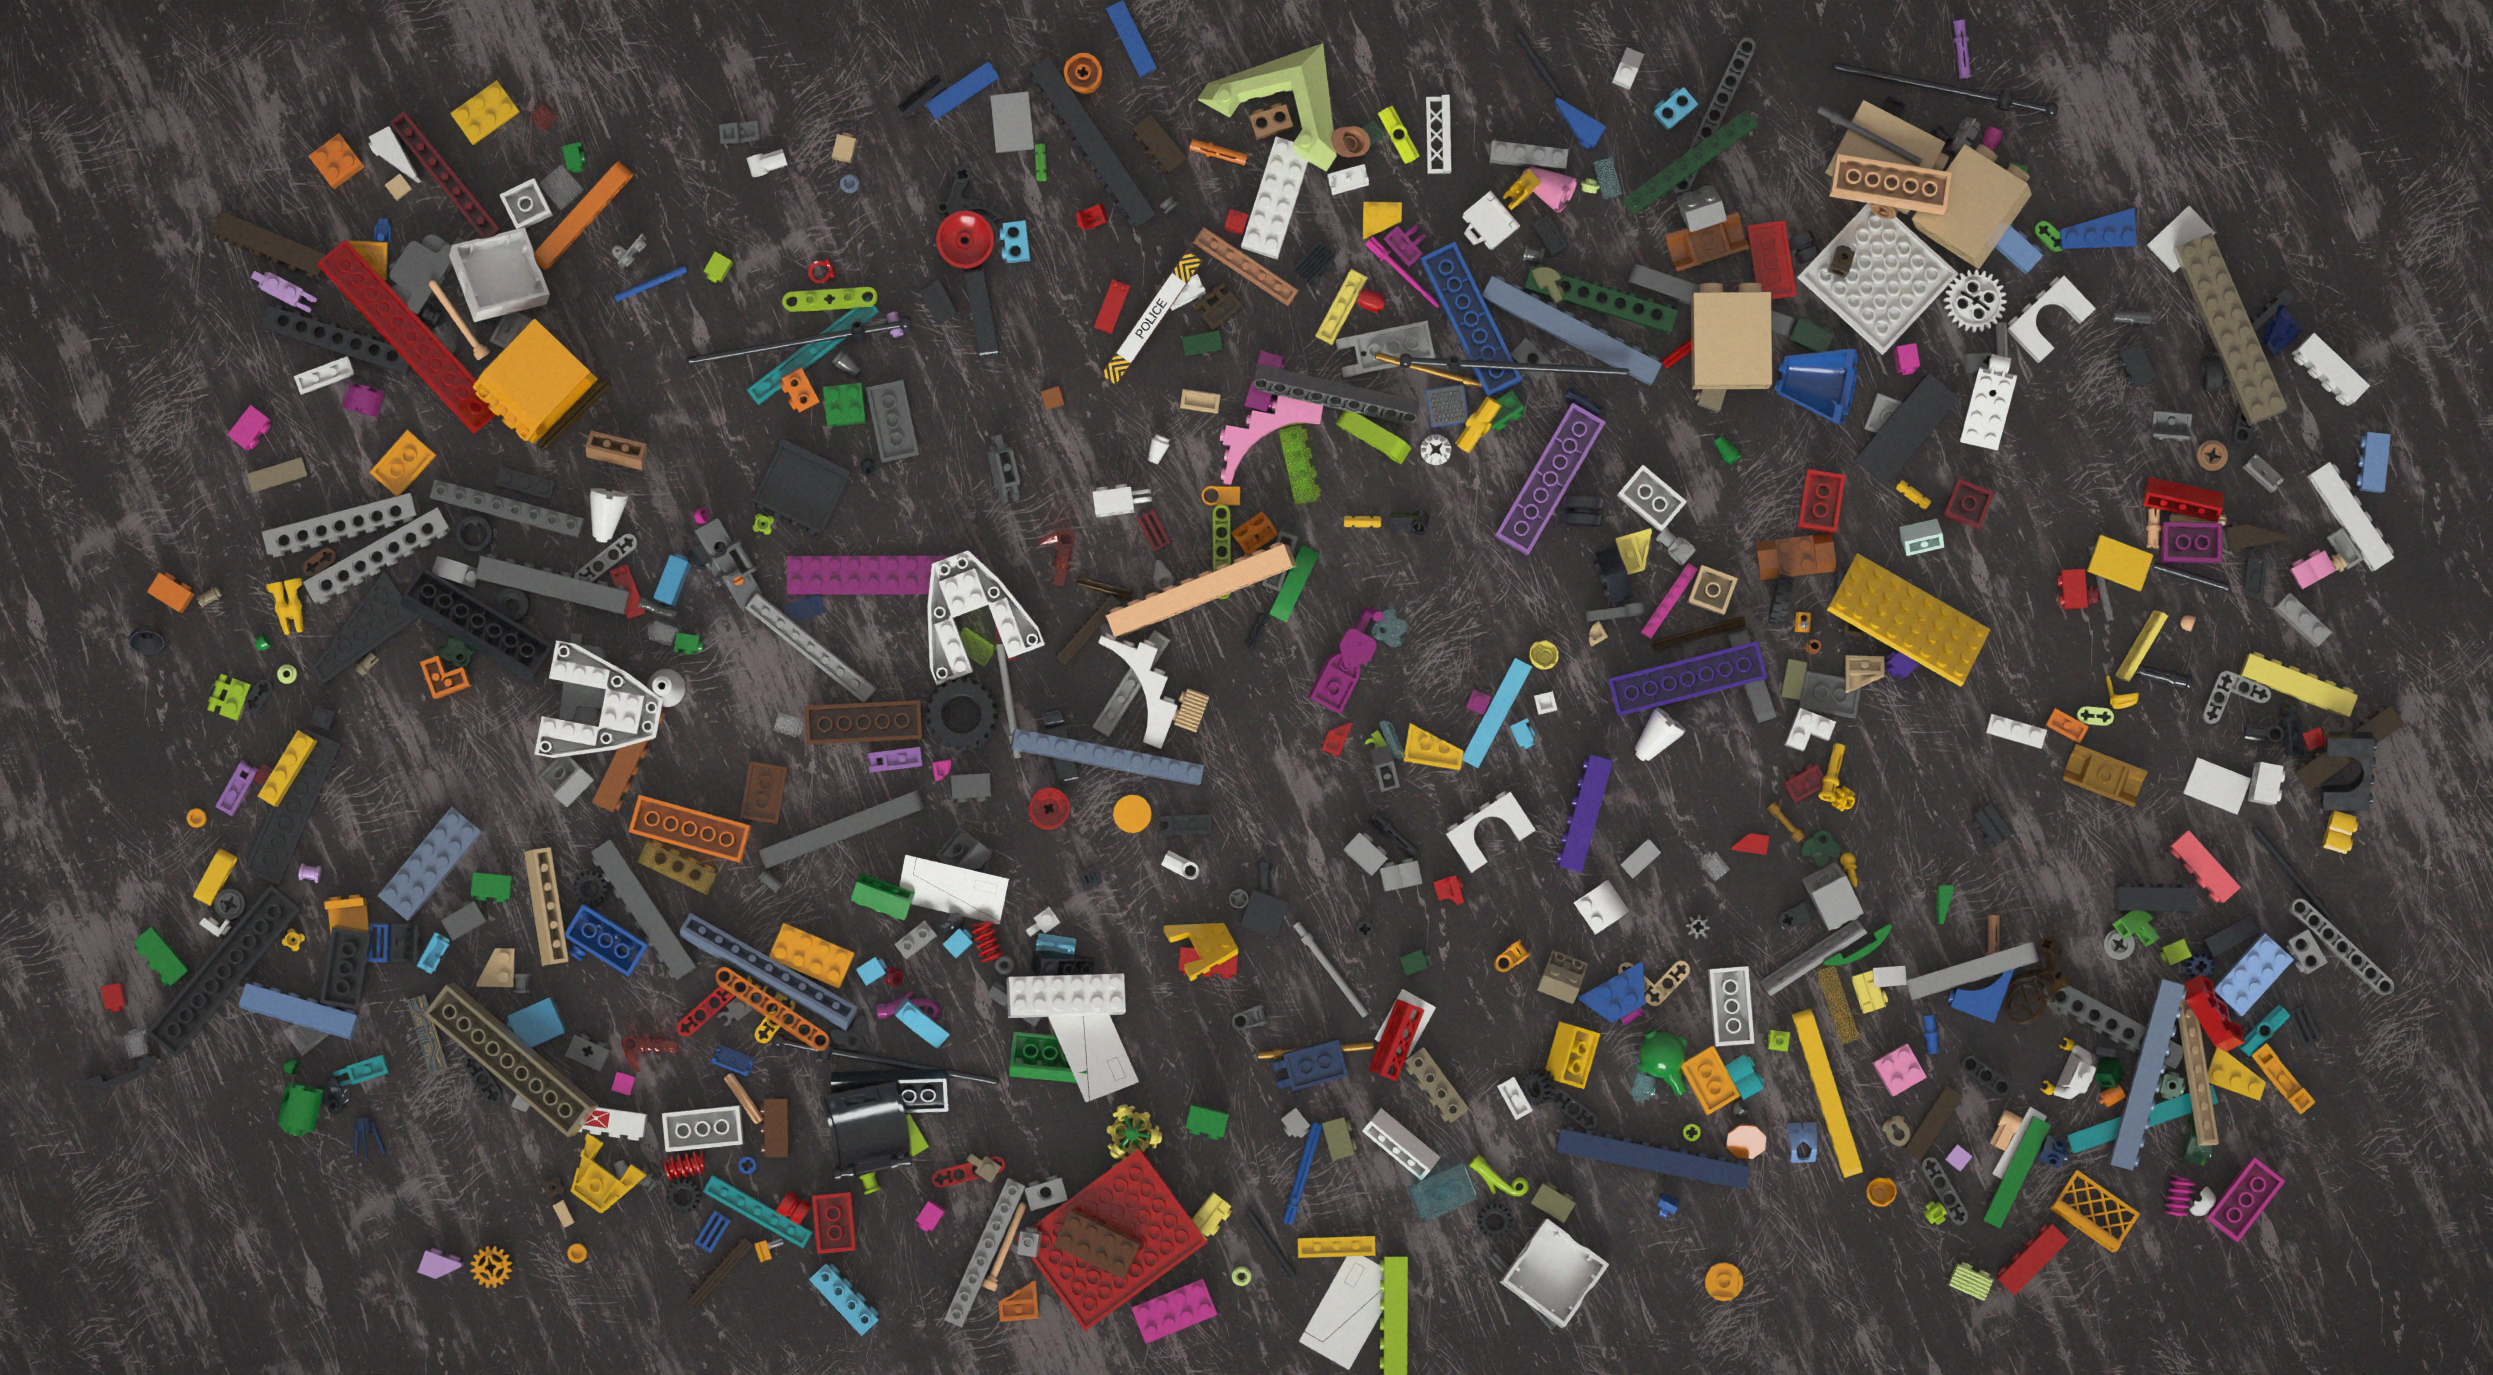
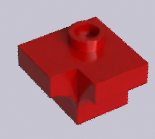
M1456 875L1433 882L1439 901L1451 899L1456 905L1464 903L1461 894L1463 885L1461 879H1457Z

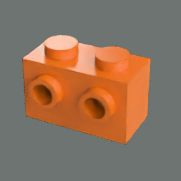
M801 366L780 377L782 382L779 384L784 393H789L791 399L788 401L793 410L797 409L798 412H801L819 402Z
M167 572L165 574L158 573L147 592L176 611L183 613L195 595L191 592L192 588L183 582L181 585L174 581L176 578Z

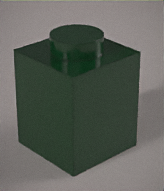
M1421 950L1399 958L1406 976L1428 968L1427 963H1430L1427 953H1422Z

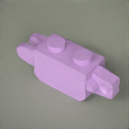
M254 271L251 276L252 279L260 282L258 287L264 292L295 308L299 307L308 313L312 309L300 303L302 298L305 297L311 302H316L317 298L306 293L305 290L270 272H265L262 275Z

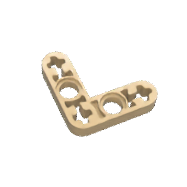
M1684 961L1674 963L1655 985L1644 976L1646 982L1645 991L1651 985L1653 989L1650 991L1653 994H1659V1001L1651 1002V996L1647 993L1646 1002L1651 1006L1660 1005L1688 976L1690 972L1689 965ZM1628 962L1622 963L1618 967V975L1623 972V966L1627 968L1634 965ZM1677 965H1685V974L1680 973L1677 978H1680L1678 982L1673 976L1669 975L1671 971L1673 974L1677 972ZM1665 978L1672 979V988L1665 989L1662 982Z

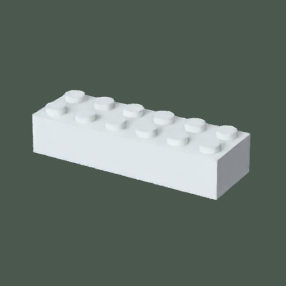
M1275 137L1241 245L1242 249L1277 260L1309 162L1294 154L1292 146L1294 142Z
M1124 974L1009 977L1007 979L1008 1018L1123 1015L1126 1012Z

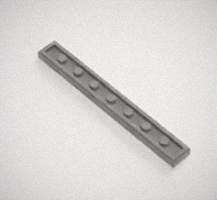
M758 592L746 605L745 608L863 703H866L877 689Z

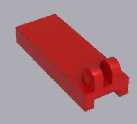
M1112 279L1094 328L1109 334L1113 333L1130 285Z
M628 564L611 570L610 574L615 587L616 585L625 586L627 591L632 592L626 614L627 619L645 614L646 610Z

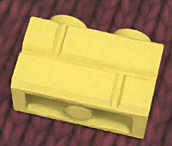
M1873 970L1851 977L1862 1013L1886 1007L1885 1002H1888L1886 993L1881 991L1880 987H1875Z
M1213 1192L1192 1219L1207 1237L1210 1234L1214 1236L1220 1228L1217 1224L1221 1219L1226 1220L1231 1214V1205Z

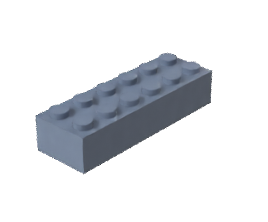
M451 807L379 893L378 897L403 918L410 921L484 831L455 807Z

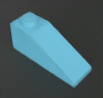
M907 997L894 1010L897 1018L936 1049L950 1035Z

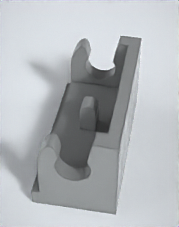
M2256 453L2242 467L2270 493L2274 492L2278 488L2277 486L2284 481V478Z

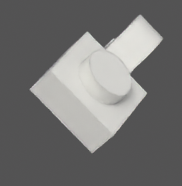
M1050 907L1034 917L1036 924L1028 928L1026 932L1030 937L1039 930H1042L1045 934L1057 926L1060 921Z

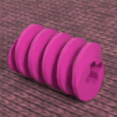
M2171 1175L2176 1179V1181H2170L2174 1188L2168 1189L2173 1196H2167L2166 1199L2171 1201V1203L2165 1204V1207L2170 1210L2163 1213L2180 1217L2187 1216L2188 1213L2184 1209L2190 1208V1205L2185 1203V1201L2192 1199L2187 1193H2193L2189 1186L2195 1185V1183L2190 1179Z

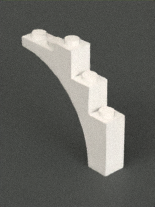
M1111 634L1101 635L1098 643L1121 656L1139 678L1146 696L1148 708L1147 729L1143 742L1161 749L1177 704L1174 703L1175 700L1166 696H1164V699L1160 698L1168 676L1164 675L1165 671L1154 668V671L1150 670L1158 650L1157 647H1154L1156 643L1144 640V643L1140 641L1138 647L1135 648V644L1124 640L1122 643L1116 641L1117 637Z

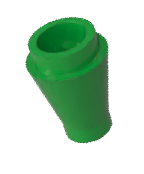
M1721 436L1714 442L1724 461L1728 462L1729 465L1741 457L1740 450L1724 436Z

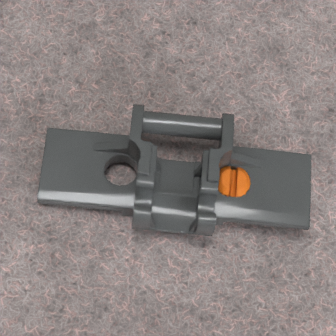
M718 517L694 530L710 556L705 560L706 567L711 569L718 587L725 582L739 608L748 604L757 592L763 595L751 573L757 570L756 565L752 564L741 545V539L732 542ZM723 542L725 544L724 549L716 551L714 549L715 543ZM731 550H736L745 565L744 568H738L730 554Z

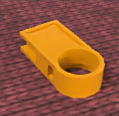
M1208 486L1202 492V500L1210 506L1221 504L1240 506V487ZM1208 489H1215L1218 492L1219 497L1216 502L1209 503L1205 500L1204 493Z

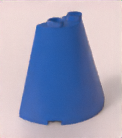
M1856 349L1785 356L1784 361L1780 363L1779 372L1782 373V377L1776 381L1775 391H1777V394L1836 424H1843L1845 421L1843 415H1848L1855 392L1858 371L1854 367V363H1858Z

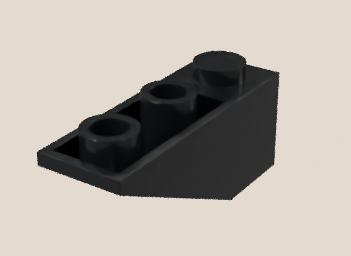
M1033 950L1031 969L1038 976L1092 975L1095 959L1056 951Z

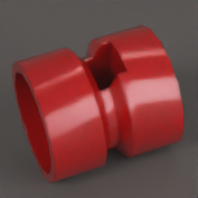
M788 1191L776 1212L784 1217L790 1216V1221L800 1225L812 1204L804 1199L798 1200L796 1194Z

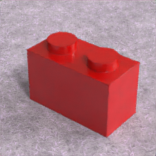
M2085 569L2060 571V575H2057V586L2061 587V594H2058L2059 606H2062V610L2087 608Z

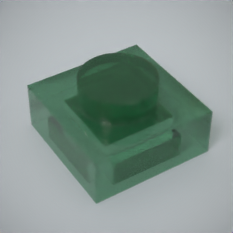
M1374 120L1362 128L1369 136L1370 148L1385 136V133Z

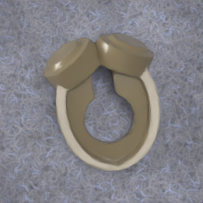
M1896 1115L1884 1122L1882 1131L1886 1133L1891 1143L1902 1146L1909 1141L1910 1130L1904 1123L1903 1116ZM1892 1124H1896L1898 1129L1904 1131L1905 1135L1902 1140L1894 1138Z

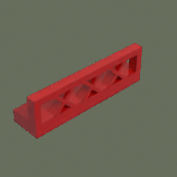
M1399 999L1396 1000L1369 1071L1397 1081L1425 1011L1424 1009ZM1414 1009L1417 1012L1414 1019L1411 1020L1410 1015ZM1408 1028V1035L1404 1038V1030ZM1401 1046V1053L1396 1056V1050ZM1394 1064L1392 1075L1387 1074L1390 1066Z

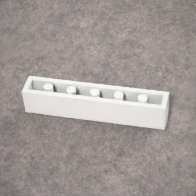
M2329 462L2308 475V478L2341 527L2345 529L2370 570L2375 571L2394 558L2392 555L2394 553L2393 549L2381 539L2383 537L2382 533L2377 527H2373L2370 515L2367 512H2363L2360 507V500L2356 496H2352L2349 491L2351 489L2349 484L2345 480L2342 481L2338 475L2340 474L2339 469L2335 464Z

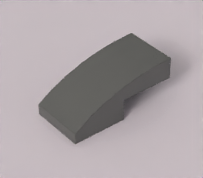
M760 121L719 125L721 144L762 140Z

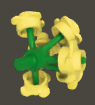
M1124 1104L1117 1108V1112L1113 1113V1117H1118V1119L1115 1120L1112 1126L1107 1127V1133L1111 1134L1112 1141L1115 1142L1113 1145L1108 1144V1148L1111 1150L1110 1154L1115 1159L1122 1158L1124 1160L1127 1157L1125 1155L1127 1152L1132 1154L1139 1148L1144 1152L1149 1147V1144H1152V1148L1155 1149L1157 1143L1161 1142L1162 1133L1159 1132V1126L1156 1125L1155 1129H1151L1152 1124L1150 1123V1114L1148 1112L1132 1113L1135 1107H1128L1127 1104ZM1131 1117L1134 1119V1120H1133V1126H1134V1127L1131 1126L1130 1121H1129V1119H1130ZM1125 1120L1128 1129L1124 1124H1122V1121ZM1148 1130L1147 1134L1139 1133V1131ZM1126 1136L1125 1140L1120 1143L1119 1140ZM1138 1137H1144L1146 1138V1141H1143L1141 1138ZM1129 1140H1131L1129 1143V1147L1126 1148L1125 1145L1128 1143Z

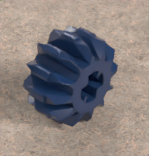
M2200 950L2196 952V956L2194 953H2191L2192 960L2184 959L2186 963H2189V966H2183V969H2189L2185 976L2192 975L2191 979L2199 975L2209 978L2207 974L2214 976L2215 973L2210 970L2211 968H2216L2215 964L2210 965L2214 958L2210 957L2207 959L2209 953L2205 952L2202 955ZM2199 961L2201 962L2200 964L2204 965V969H2200V972H2198L2199 969L2195 968L2196 965H2199Z

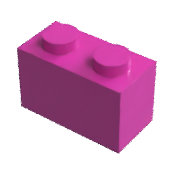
M1916 343L1897 346L1893 350L1897 373L1902 372V375L1913 374L1920 366Z
M250 405L227 436L244 449H253L259 442V436L262 433L265 434L271 427L269 423L272 420Z
M929 1200L916 1219L918 1222L917 1226L926 1232L928 1230L933 1231L946 1210L932 1200Z

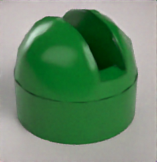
M261 634L255 639L254 644L258 650L263 651L271 647V642L265 634Z
M287 1059L283 1068L288 1074L295 1075L300 1062L295 1059Z

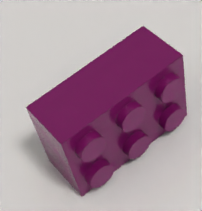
M2162 523L2160 562H2222V524Z

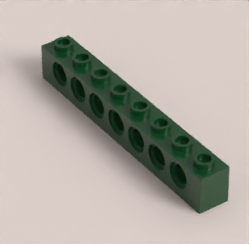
M1745 110L1622 200L1623 205L1631 216L1634 217L1757 128L1758 123L1750 112Z
M1539 264L1531 266L1524 290L1552 298L1547 287L1539 290L1532 275V270L1545 266ZM1555 270L1561 276V280L1555 283L1556 286L1563 282L1570 285V290L1563 292V302L1671 334L1678 310L1674 309L1675 306L1666 303L1662 306L1656 304L1657 301L1654 299L1645 298V300L1638 298L1637 294L1627 292L1626 295L1620 293L1618 288L1609 286L1606 289L1601 287V283L1595 281L1587 283L1579 276L1572 275L1571 278L1564 276V272ZM1580 288H1586L1588 290V296L1580 297L1578 294V290ZM1602 293L1607 297V301L1600 303L1597 301L1596 296ZM1622 299L1625 302V307L1622 309L1617 308L1615 300ZM1641 305L1643 313H1634L1633 306ZM1654 310L1660 311L1661 319H1653L1651 312Z

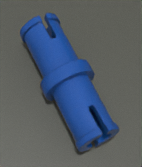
M1935 1014L1923 1015L1925 1028L1923 1036L1926 1037L1927 1054L1940 1053L1937 1038L1939 1031L1936 1030Z

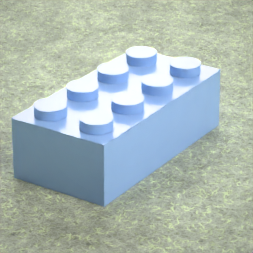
M2262 933L2214 985L2215 995L2227 1003V1006L2238 1016H2243L2294 959L2266 933Z

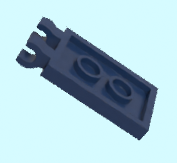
M1338 1038L1282 1053L1284 1059L1271 1061L1273 1071L1286 1068L1289 1076L1276 1079L1278 1089L1291 1086L1292 1091L1348 1076Z

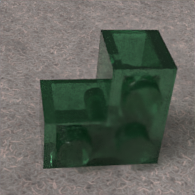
M2191 1109L2187 1120V1137L2183 1147V1163L2206 1166L2208 1159L2212 1158V1146L2216 1145H2198L2193 1109Z

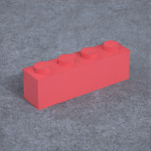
M2189 830L2185 831L2169 846L2172 849L2170 853L2177 860L2180 858L2185 863L2183 867L2186 871L2196 875L2198 878L2196 879L2197 883L2202 888L2206 887L2211 892L2209 895L2216 903L2218 901L2224 903L2241 888Z

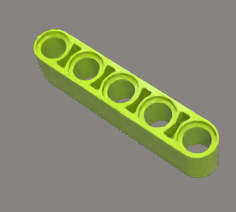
M1222 504L1216 506L1213 510V572L1217 571L1216 567L1223 564L1231 565L1230 510ZM1225 509L1227 516L1224 519H1219L1216 516L1217 510ZM1219 528H1225L1227 535L1224 538H1219L1216 535V531ZM1219 547L1227 549L1228 552L1225 557H1219L1216 554ZM1230 593L1219 597V599L1228 598Z

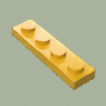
M1375 1236L1298 1238V1258L1376 1256Z

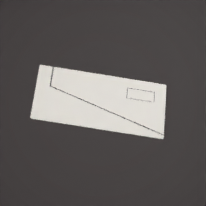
M905 855L899 887L915 893L912 901L913 905L951 914L959 913L964 917L981 921H993L994 924L999 925L1009 879Z
M1110 1015L1049 1017L1085 1102L1139 1082ZM1087 1070V1074L1078 1073Z
M1347 1256L1299 1342L1349 1370L1382 1313L1380 1311V1299H1384V1291H1380V1280H1384V1272H1380V1265L1364 1256Z

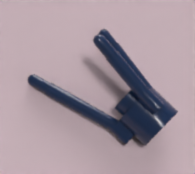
M371 1117L355 1119L354 1154L358 1153L359 1135H361L364 1160H368L366 1134L371 1133L372 1129L382 1154L385 1155L386 1152L377 1132L376 1124L371 1122Z

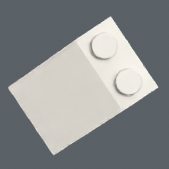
M390 126L369 136L371 142L368 144L376 156L380 155L384 160L417 183L421 182L395 131Z

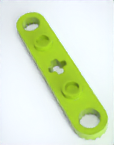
M871 287L795 291L786 293L782 299V304L790 312L850 309L874 306L878 301V295ZM866 292L873 294V299L869 302L863 300V295ZM829 295H832V297L835 298V300L832 301V304H829L827 301H825V299L829 298ZM790 297L797 298V304L793 307L787 305V300Z

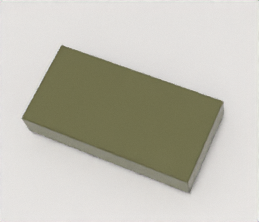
M1788 659L1781 697L1795 700L1801 699L1807 662Z

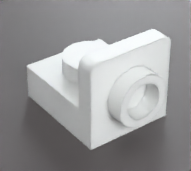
M212 917L209 919L203 918L199 923L217 937L226 936L232 928L230 926L232 921L226 919L221 927H219L220 923Z

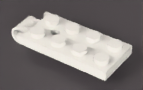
M1992 354L1988 369L1979 367L1960 442L1998 450L2017 375L2007 374L2011 358ZM1991 390H1995L1997 393L1996 395L1991 396L1989 392Z

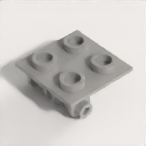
M643 234L638 237L628 251L618 245L612 249V253L619 260L618 264L621 268L628 267L635 258L633 256L637 251L641 252L647 243L645 241L647 239Z

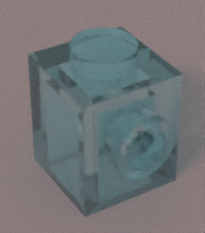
M1636 1073L1630 1095L1634 1096L1633 1100L1644 1103L1645 1100H1650V1097L1654 1098L1657 1088L1654 1086L1656 1078Z

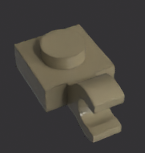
M971 1153L967 1158V1161L977 1166L975 1173L990 1183L1001 1168L999 1164L987 1156L981 1160Z

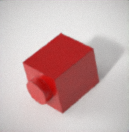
M1230 209L1224 229L1243 235L1248 214Z
M123 983L101 987L105 1009L117 1012L123 1010V1006L128 1005Z

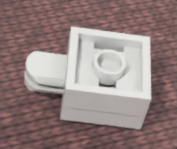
M1127 484L1116 485V489L1108 490V487H1099L1093 492L1096 517L1134 513L1133 504L1152 501V497L1133 499V496L1151 494V489L1132 491L1131 487H1127Z

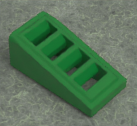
M1939 885L1936 887L1937 924H1944L1954 886Z

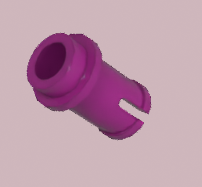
M1640 1007L1621 1018L1626 1026L1637 1016L1641 1017L1644 1011Z

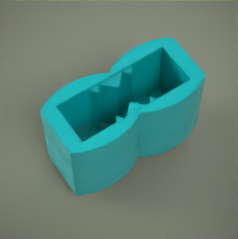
M1743 1054L1724 1065L1743 1100L1764 1089L1762 1086L1764 1080L1759 1073L1755 1074L1753 1070L1755 1064L1750 1056L1746 1057Z

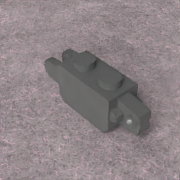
M1001 434L991 436L992 446L990 447V452L987 453L995 489L999 490L1000 499L1003 504L1008 502L1006 487L1010 488L1012 499L1018 501L1017 485H1019L1020 479L1013 449L1008 447L1007 443L1004 444Z

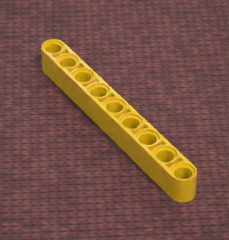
M1810 1008L1792 1014L1794 1024L1843 1177L1846 1178L1862 1173V1166L1813 1012Z

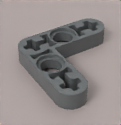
M1643 603L1627 604L1624 607L1585 612L1586 621L1591 622L1642 615L1644 607Z

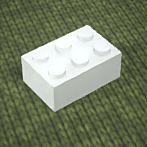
M1644 465L1640 467L1617 495L1659 532L1664 530L1687 502Z

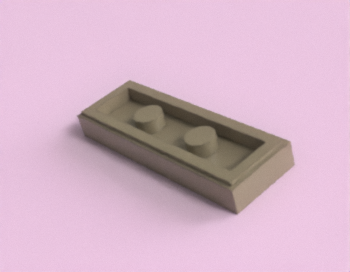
M302 457L247 474L253 493L308 476Z

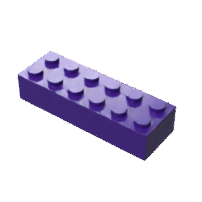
M1594 755L1584 758L1581 768L1584 770L1583 777H1579L1576 786L1579 792L1578 795L1573 796L1571 803L1574 810L1572 814H1568L1566 825L1569 826L1568 831L1563 832L1561 844H1564L1563 849L1558 851L1555 861L1558 862V867L1578 873H1581L1583 870L1613 763L1612 760Z

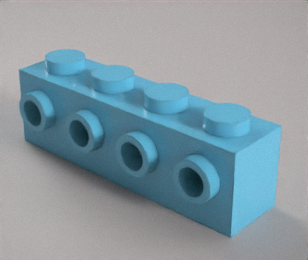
M826 1263L809 1280L862 1336L879 1320V1313L873 1306L868 1307L864 1303L866 1299L859 1291L855 1293L851 1289L853 1285L847 1278L842 1279L838 1275L840 1271L834 1264L829 1265Z

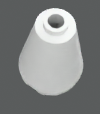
M603 488L591 489L592 536L596 537V541L607 542V540L612 539L627 503V494L612 490V492L606 491Z
M658 670L648 680L647 688L663 699L662 707L676 705L685 694L684 680L674 670ZM665 683V688L661 690V685Z
M1657 707L1653 710L1634 748L1636 750L1635 755L1642 761L1645 759L1650 761L1680 738L1686 730L1678 721L1670 718L1667 712Z

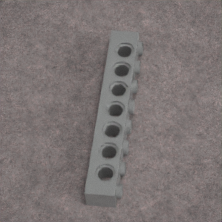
M408 493L263 531L262 535L267 554L273 555V558L285 555L284 552L289 550L292 553L302 551L303 547L308 545L314 548L321 546V542L329 540V543L340 541V537L343 536L348 538L359 536L358 532H375L377 527H394L396 522L410 523L414 521L415 517L419 516L414 496ZM396 506H399L401 508V514L399 516L394 517L392 515V509ZM377 511H381L383 515L380 521H375L373 518L374 513ZM358 516L364 518V523L361 526L355 525V519ZM339 521L345 522V529L342 531L336 529ZM321 526H325L327 529L324 536L318 535V529ZM302 531L308 532V538L305 541L299 539V534ZM283 536H288L290 539L286 546L281 544Z
M437 507L303 583L315 603L320 602V604H323L331 599V595L335 593L339 595L347 591V586L360 584L364 581L365 576L378 574L381 572V567L394 565L398 562L397 559L399 557L412 555L417 547L424 548L431 544L430 540L435 537L440 539L448 534L447 531L451 528L443 513ZM427 524H432L433 531L430 534L424 533V527ZM411 533H414L416 535V541L414 543L409 544L407 542V536ZM393 543L399 544V550L396 553H392L390 550V546ZM377 552H381L383 555L380 562H375L373 559L374 554ZM364 561L366 568L364 571L359 572L357 564ZM342 571H348L349 578L346 581L340 579ZM326 580L332 582V587L329 590L323 588V583Z
M1011 1178L1007 1179L944 1320L961 1328L963 1327L1026 1185Z

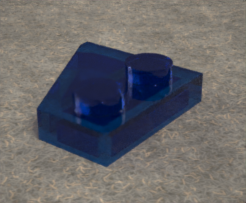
M2281 304L2277 308L2279 310L2275 321L2272 320L2269 332L2263 340V344L2275 357L2303 330L2285 306Z

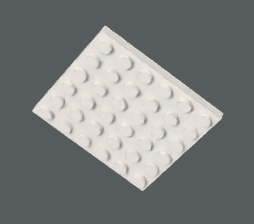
M1867 203L1798 276V279L1883 355L1959 273L1897 217L1894 219L1881 218L1872 212ZM1841 245L1855 251L1850 271L1845 278L1827 272L1834 249Z

